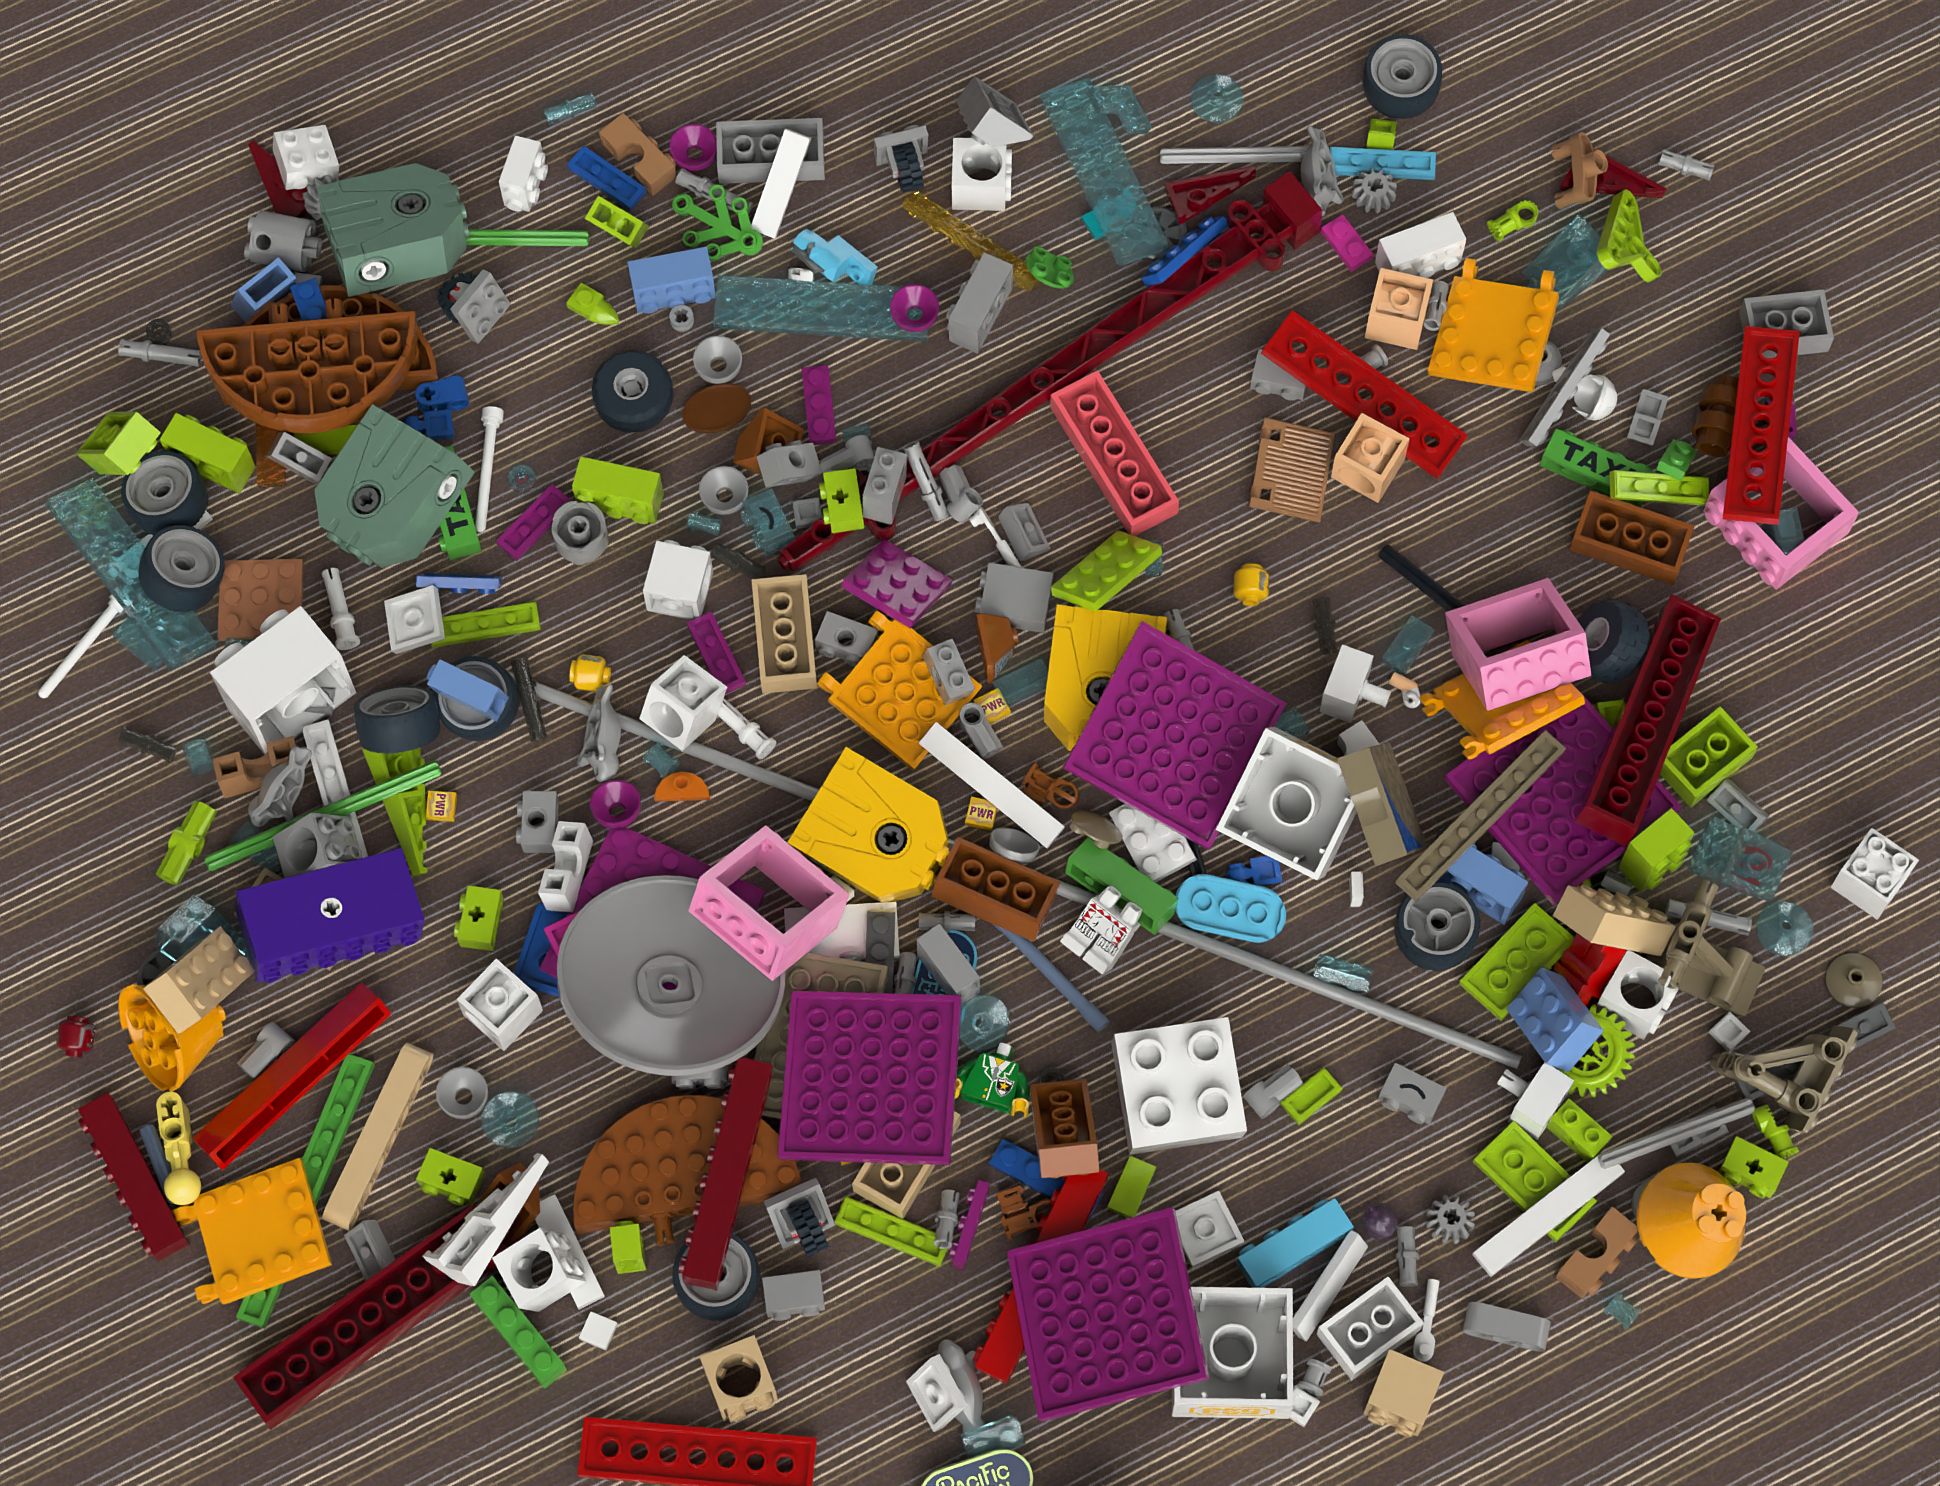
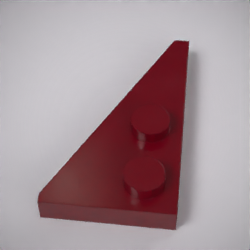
M252 140L248 146L275 213L302 218L307 213L303 199V193L308 191L307 187L286 190L276 159Z
M1606 156L1608 162L1607 171L1597 175L1596 193L1616 195L1626 189L1633 196L1663 198L1667 188ZM1572 167L1560 185L1559 189L1566 191L1573 188Z
M1249 166L1166 182L1165 192L1178 224L1185 223L1255 179L1256 168L1255 166Z

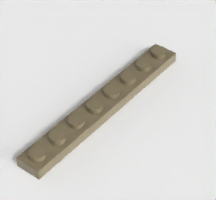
M1545 730L1427 848L1395 883L1417 902L1565 752L1566 748Z

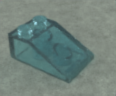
M1578 214L1522 273L1540 289L1543 270L1554 271L1553 278H1556V283L1553 291L1559 293L1557 309H1561L1608 271L1602 266L1597 257V248L1601 234L1585 218Z
M195 894L158 928L155 948L176 961L199 940L221 926L226 934L231 937L242 955L252 965L245 941L214 907Z

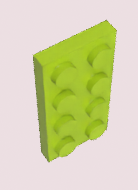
M1117 530L1051 586L1052 596L1096 612L1162 555L1161 545Z
M1534 903L1460 980L1459 985L1496 1018L1502 1021L1509 1014L1506 1008L1541 967L1551 970L1561 959L1564 951L1571 946L1574 937Z
M1515 1121L1473 1160V1163L1524 1213L1571 1177ZM1594 1198L1589 1200L1548 1232L1547 1235L1556 1243L1597 1201Z

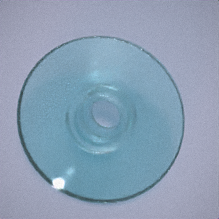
M1209 75L1199 80L1193 87L1191 105L1200 118L1212 123H1223L1233 119L1240 112L1243 105V93L1240 86L1233 79L1224 75ZM1218 92L1222 95L1220 97H1216L1213 95V93Z
M1782 901L1767 906L1761 912L1757 920L1756 931L1761 944L1767 950L1780 956H1792L1802 952L1809 945L1813 936V924L1810 916L1803 908L1797 904ZM1782 923H1790L1791 929H1784L1782 927Z
M978 995L962 1006L959 1038L968 1048L975 1051H989L994 1049L997 1043H1001L1004 1040L1009 1029V1014L1005 1005L999 999L990 995ZM978 1017H981V1024L979 1026H976V1021Z
M504 1092L496 1095L487 1103L482 1113V1127L486 1136L494 1144L505 1148L518 1147L528 1142L534 1136L539 1124V1114L535 1104L529 1097L518 1092ZM510 1118L517 1120L516 1124L512 1127L506 1125L507 1120Z

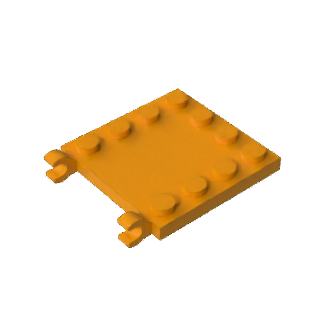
M1466 258L1462 277L1454 276L1447 300V309L1443 314L1428 367L1429 376L1533 392L1559 300V293L1553 291L1556 283V278H1553L1554 271L1543 270L1540 289L1477 280L1475 279L1478 272V266H1475L1477 261L1476 259Z
M877 610L868 623L873 628L883 632V634L841 684L825 672L817 685L824 691L832 694L828 699L831 705L914 771L928 754V751L919 744L922 738L935 722L947 730L960 715L962 707L973 699L982 688V685L970 676L975 687L971 695L945 706L922 657L925 651L933 647V645L912 628L906 627L895 619L893 622L889 621Z
M1526 640L1509 650L1530 644V642ZM1464 674L1433 689L1434 694L1426 693L1419 698L1421 703L1426 706L1422 708V711L1428 717L1435 715L1439 710L1445 708L1471 735L1465 736L1460 740V744L1466 749L1462 751L1463 755L1468 760L1475 758L1483 751L1490 755L1585 704L1583 694L1571 683L1487 711Z
M301 1158L199 1194L197 1199L193 1201V1206H182L173 1210L176 1221H180L182 1226L195 1220L199 1221L215 1284H207L195 1288L197 1300H201L202 1304L219 1298L220 1302L225 1305L332 1265Z

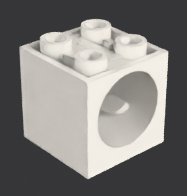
M953 138L952 210L1005 211V201H1011L1012 149H1007V145L992 147L988 143L981 145L973 138ZM985 168L994 171L997 175L992 179L979 181L970 178L967 174L972 170Z
M665 540L664 542L656 541L643 588L647 611L689 620L701 617L713 575L710 552L700 546H691V548L680 546L679 543L671 540Z
M684 655L651 684L639 719L683 751L716 721L727 686Z
M1871 828L1843 866L1830 888L1878 920L1909 877L1919 859Z
M1627 950L1596 1006L1597 1013L1605 1007L1608 1009L1607 1017L1617 1013L1618 1018L1615 1024L1625 1021L1626 1026L1623 1029L1632 1032V1034L1644 1040L1648 1032L1651 1034L1655 1033L1665 1014V1011L1661 1009L1668 1010L1679 988H1667L1671 976L1668 977L1665 986L1661 985L1658 980L1664 969L1631 950ZM1630 983L1646 986L1653 993L1656 1006L1648 1009H1638L1631 1006L1623 998L1621 987Z
M497 959L457 998L463 1015L503 1051L543 1011L538 995Z
M539 1228L492 1258L518 1308L539 1312L586 1283L583 1276L585 1270L581 1262L572 1256L569 1250L571 1243L565 1234ZM542 1251H546L552 1257L553 1270L548 1281L542 1286H538L532 1280L531 1267L536 1256Z

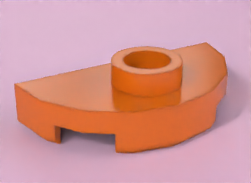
M677 772L662 779L656 788L654 800L655 802L710 800L707 785L700 777L693 773Z

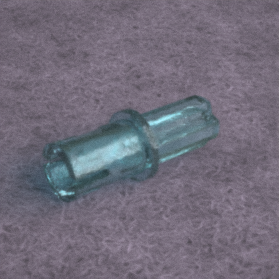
M587 94L571 101L565 99V102L543 109L550 126L570 117L574 119V115L595 108L597 104L593 94Z

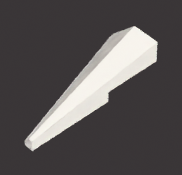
M536 1153L533 1156L534 1161L523 1173L517 1170L512 1175L514 1179L512 1183L503 1191L497 1188L464 1218L465 1222L456 1233L452 1235L448 1232L443 1236L445 1242L433 1253L428 1250L423 1255L425 1260L456 1282L475 1287L549 1161L543 1154Z

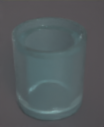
M196 739L183 746L186 760L193 775H201L214 769L213 757L206 739Z

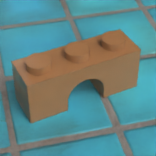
M622 113L599 131L601 144L617 161H620L629 154H638L643 157L633 167L635 179L646 187L648 193L653 197L677 178L676 163L668 153L664 155L658 149L657 142L651 136L646 137L641 132L642 129L635 119H629Z
M290 736L266 743L268 752L258 759H244L239 751L212 759L217 782L224 798L260 789L268 772L289 760L291 749L297 747L294 737Z
M1612 1206L1591 1233L1602 1244L1603 1255L1598 1258H1588L1576 1250L1559 1270L1555 1278L1581 1299H1584L1588 1293L1593 1296L1603 1284L1600 1280L1606 1271L1611 1274L1620 1264L1621 1260L1617 1257L1623 1250L1629 1253L1639 1239L1635 1237L1638 1232L1637 1226Z

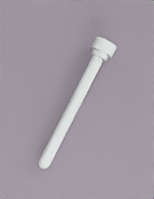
M492 406L482 408L481 416L486 429L475 520L477 532H483L486 529L496 429L503 422L504 414L501 408Z
M118 589L114 590L109 596L110 601L108 602L109 606L39 689L38 694L41 698H47L114 616L117 613L121 614L123 610L127 611L133 603L128 596Z

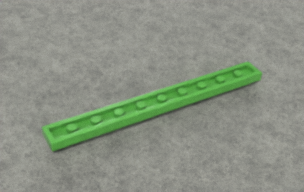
M348 1054L343 1061L302 1159L315 1206L319 1201L375 1067L372 1061ZM284 1283L244 1297L236 1318L265 1329Z

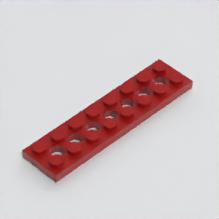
M1293 310L1261 352L1267 359L1353 420L1357 421L1361 413L1408 437L1409 443L1406 458L1436 479L1439 478L1469 436ZM1292 343H1302L1305 347V352H1295L1292 348ZM1318 357L1323 358L1327 363V368H1318L1314 364V359ZM1336 374H1345L1349 378V383H1339L1336 379ZM1358 390H1368L1371 394V399H1361L1358 395ZM1384 404L1389 405L1393 410V415H1384L1380 410V406ZM1402 421H1411L1415 425V431H1406L1402 426ZM1424 437H1434L1437 441V447L1426 445Z
M1745 326L1723 519L1779 524L1800 331ZM1771 350L1777 356L1769 359L1765 358L1762 353ZM1762 374H1771L1774 379L1770 382H1765L1760 379V376ZM1768 397L1772 402L1768 405H1761L1757 402V399ZM1758 420H1764L1769 426L1760 429L1754 423ZM1754 444H1763L1767 449L1763 452H1756L1751 447ZM1753 467H1758L1764 473L1760 476H1754L1749 473V470ZM1750 491H1756L1760 493L1761 497L1751 500L1746 494Z
M584 1417L577 1475L578 1477L673 1486H813L817 1438ZM607 1442H615L619 1446L618 1453L613 1457H606L602 1453V1448ZM638 1444L648 1448L646 1457L641 1460L634 1459L631 1456L633 1447ZM666 1447H672L677 1451V1456L672 1462H664L660 1458L661 1451ZM694 1450H702L706 1454L705 1461L700 1465H694L689 1460V1456ZM725 1452H730L735 1456L734 1464L728 1468L722 1467L718 1463L720 1455ZM753 1455H760L764 1459V1465L759 1470H752L747 1465L748 1459ZM784 1457L790 1458L794 1463L792 1470L787 1473H782L777 1469V1462Z

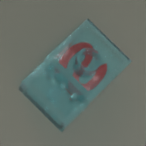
M1713 817L1705 825L1687 870L1731 890L1771 902L1774 899L1793 852L1745 827L1738 829L1717 817Z

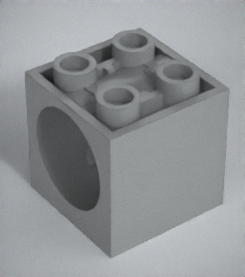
M310 813L273 836L285 878L362 858L351 818L347 816Z

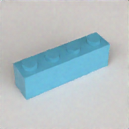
M1335 1198L1329 1202L1326 1199L1318 1202L1311 1208L1313 1212L1305 1217L1302 1214L1295 1216L1287 1223L1289 1225L1287 1228L1280 1232L1278 1229H1275L1263 1237L1264 1242L1256 1247L1254 1244H1250L1239 1252L1240 1256L1236 1264L1252 1288H1264L1345 1238L1349 1231H1353L1354 1226Z

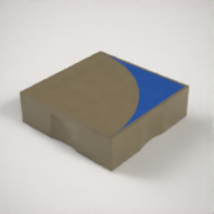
M1390 742L1367 747L1337 758L1375 866L1428 848Z

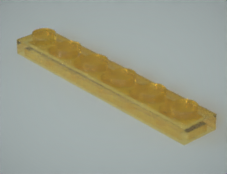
M918 191L905 198L901 207L909 211L912 217L923 220L930 225L932 230L950 238L956 246L964 247L973 253L976 259L980 260L985 252L1012 264L1013 280L1020 288L1031 292L1043 284V282L1030 273L1023 260Z

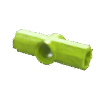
M200 801L193 802L181 827L178 826L170 837L168 843L169 850L156 873L159 878L172 885L179 886L191 861L196 860L202 852L205 844L204 837L217 814L215 809Z

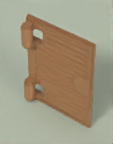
M1264 417L1258 443L1259 449L1253 484L1251 485L1249 507L1320 523L1335 433ZM1272 430L1280 431L1279 441L1270 440ZM1262 489L1270 490L1269 501L1260 499Z

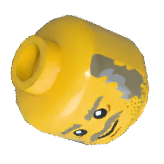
M1258 564L1242 565L1241 569L1237 570L1234 574L1233 594L1235 598L1242 601L1243 605L1257 606L1259 602L1265 600L1269 595L1268 572Z
M581 654L577 660H572L570 682H574V686L578 690L596 692L597 688L604 686V683L609 684L611 667H606V661L603 657Z

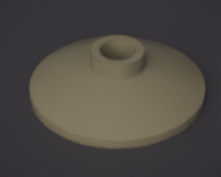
M1848 953L1837 957L1828 967L1825 977L1826 987L1831 997L1839 1004L1849 1008H1862L1873 1003L1879 996L1883 984L1878 966L1870 958L1857 953ZM1858 974L1861 981H1853L1851 975Z

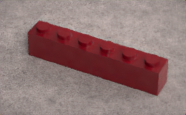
M109 1092L78 1108L82 1118L78 1119V1122L85 1135L90 1133L93 1137L94 1142L90 1145L98 1159L103 1157L107 1165L103 1168V1171L109 1182H116L119 1191L115 1192L122 1207L128 1205L132 1215L128 1216L135 1232L141 1230L145 1239L140 1242L148 1256L153 1254L160 1261L188 1246L189 1243L180 1225L176 1221L154 1175Z

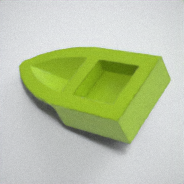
M580 283L566 303L567 308L592 322L604 325H614L620 322L615 309L604 300V296L583 283Z

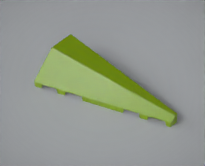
M421 747L410 751L388 754L374 753L364 748L362 749L376 784L425 764L424 758H421ZM419 784L383 799L413 876L427 873V868L423 866V851L427 849V842L423 841V827L426 825L425 784Z

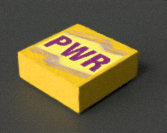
M998 688L974 699V703L979 704L983 708L984 715L989 724L1011 714V710Z
M428 791L426 820L454 822L457 802L456 792Z
M971 797L965 825L992 831L998 808L988 800Z

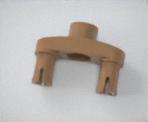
M1580 132L1570 136L1568 140L1554 144L1551 147V150H1553L1551 152L1552 156L1556 161L1569 156L1572 157L1573 188L1555 194L1557 199L1555 204L1561 210L1573 204H1584L1593 200L1596 193L1597 175L1606 172L1608 169L1605 154L1601 150H1594L1588 136Z

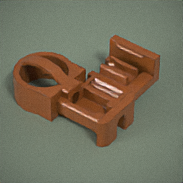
M1033 764L1023 780V784L1026 787L1028 786V788L1024 787L1022 791L1026 796L1040 805L1041 802H1046L1045 796L1048 795L1046 799L1063 810H1069L1078 804L1080 797L1076 786L1060 777L1057 780L1038 770V764ZM1059 787H1071L1075 792V798ZM1055 793L1072 803L1065 806L1060 805L1055 798Z
M1021 1185L997 1193L1003 1214L1006 1213L1008 1217L1006 1220L1004 1216L1001 1218L1007 1238L1012 1240L1011 1236L1032 1228L1037 1230L1039 1225L1037 1221L1043 1215L1049 1216L1051 1210L1035 1215V1211L1039 1206L1049 1204L1050 1201H1040L1035 1205L1029 1206L1030 1211H1027L1026 1206L1028 1204L1027 1202L1023 1203L1020 1195L1023 1193ZM1019 1192V1194L1005 1198L1006 1196Z

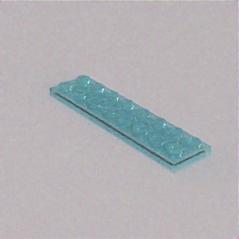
M1089 77L1040 94V101L1118 266L1120 267L1168 250V242Z
M718 275L713 321L714 328L922 342H927L928 329L920 332L905 331L895 324L892 319L890 302L893 295L902 287ZM917 308L910 309L907 313V317L911 320H919L923 315L922 311Z
M93 478L47 499L46 507L170 672L215 650L217 646L216 641L193 611L177 612L164 609L162 606L155 604L154 601H151L147 594L144 593L140 585L138 570L145 547Z

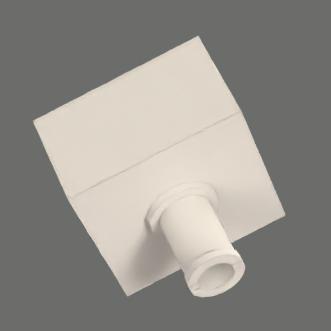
M1345 645L1341 646L1323 693L1320 707L1321 713L1351 723L1359 700L1365 699L1386 707L1391 690L1368 683L1373 655Z
M1545 1062L1532 1082L1529 1081V1083L1506 1069L1497 1084L1519 1097L1508 1123L1511 1124L1515 1121L1530 1137L1537 1141L1547 1127L1550 1118L1556 1113L1568 1095L1574 1080Z

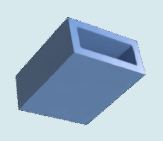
M278 257L237 290L231 307L246 323L272 301L275 303L289 294L290 286L294 284L296 277Z
M440 659L437 665H432L427 675L429 680L427 685L436 693L497 722L509 699L499 687Z

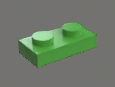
M1673 439L1656 470L1681 481L1698 450L1693 449L1686 442Z

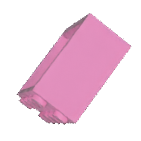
M1789 437L1784 479L1826 523L1825 526L1788 555H1785L1756 522L1723 519L1727 479L1711 490L1703 510L1708 522L1714 526L1716 525L1723 532L1725 540L1730 545H1735L1739 549L1745 562L1753 565L1760 572L1762 580L1766 584L1772 585L1776 590L1850 532L1859 514L1857 509ZM1753 467L1749 470V473L1754 476H1758L1763 472L1758 467Z
M1549 578L1445 612L1452 656L1487 711L1591 676L1585 631ZM1553 628L1557 635L1488 658L1483 653Z
M765 825L700 876L689 912L773 981L837 929L850 894L841 885L835 883L824 874L820 868L807 860L798 850H795L784 841L779 834L773 832ZM754 866L810 911L807 916L784 934L727 888Z

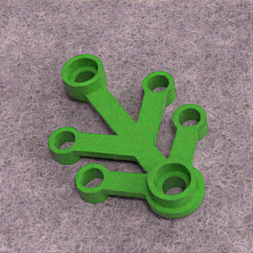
M713 185L709 190L710 197L715 201L719 218L696 206L694 200L687 194H678L673 199L672 207L680 216L692 215L713 227L697 233L694 231L685 232L683 243L687 247L695 248L700 243L724 236H729L735 240L721 246L715 243L707 245L710 260L716 261L721 256L738 251L752 256L762 249L763 238L757 230L752 229L748 214V202L742 197H737L732 201V209L739 217L740 231L732 226L725 199L727 192L721 185ZM717 189H721L722 195L715 198L714 192ZM686 200V206L679 208V201ZM739 202H744L742 210L736 209V205ZM694 235L695 241L689 244L687 242L688 237ZM752 237L754 240L753 244L746 246V239ZM712 248L718 249V253L715 256H710Z

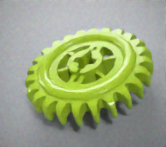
M1592 1005L1589 1010L1604 1030L1602 1035L1606 1039L1602 1043L1595 1041L1589 1049L1592 1048L1595 1052L1594 1054L1603 1061L1600 1062L1594 1056L1591 1057L1584 1053L1579 1059L1584 1064L1583 1071L1574 1066L1569 1072L1556 1068L1574 1080L1569 1090L1571 1095L1577 1088L1582 1098L1585 1096L1587 1089H1589L1594 1098L1596 1097L1597 1088H1600L1604 1094H1607V1084L1616 1089L1618 1088L1615 1081L1616 1077L1626 1080V1077L1621 1072L1622 1069L1632 1070V1067L1626 1063L1628 1059H1635L1634 1054L1627 1052L1628 1049L1635 1047L1633 1042L1626 1041L1627 1038L1632 1036V1032H1622L1626 1022L1621 1021L1615 1024L1618 1014L1613 1013L1607 1017L1608 1009L1606 1007L1599 1013H1597L1596 1005ZM1608 1045V1056L1605 1058L1602 1048ZM1596 1064L1600 1066L1597 1069L1588 1071L1589 1066Z

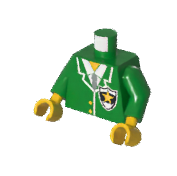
M997 1043L994 1055L981 1053L978 1058H972L958 1069L955 1098H958L961 1090V1100L1010 1114L1011 1116H1014L1016 1111L1024 1112V1118H1027L1030 1090L1025 1074L1019 1071V1064L1010 1061L1014 1048L1005 1043Z

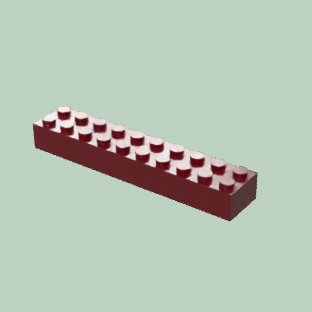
M1673 594L1666 601L1659 612L1648 641L1647 652L1635 671L1574 822L1624 846L1628 844L1637 832L1721 621L1720 617Z
M474 1205L467 1208L233 1376L270 1430L470 1287V1285L456 1282L427 1262L423 1255L428 1250L433 1253L445 1242L443 1236L448 1232L452 1235L456 1233L465 1222L464 1218L475 1209ZM500 1243L492 1258L505 1250L502 1243ZM492 1258L479 1279L497 1267Z

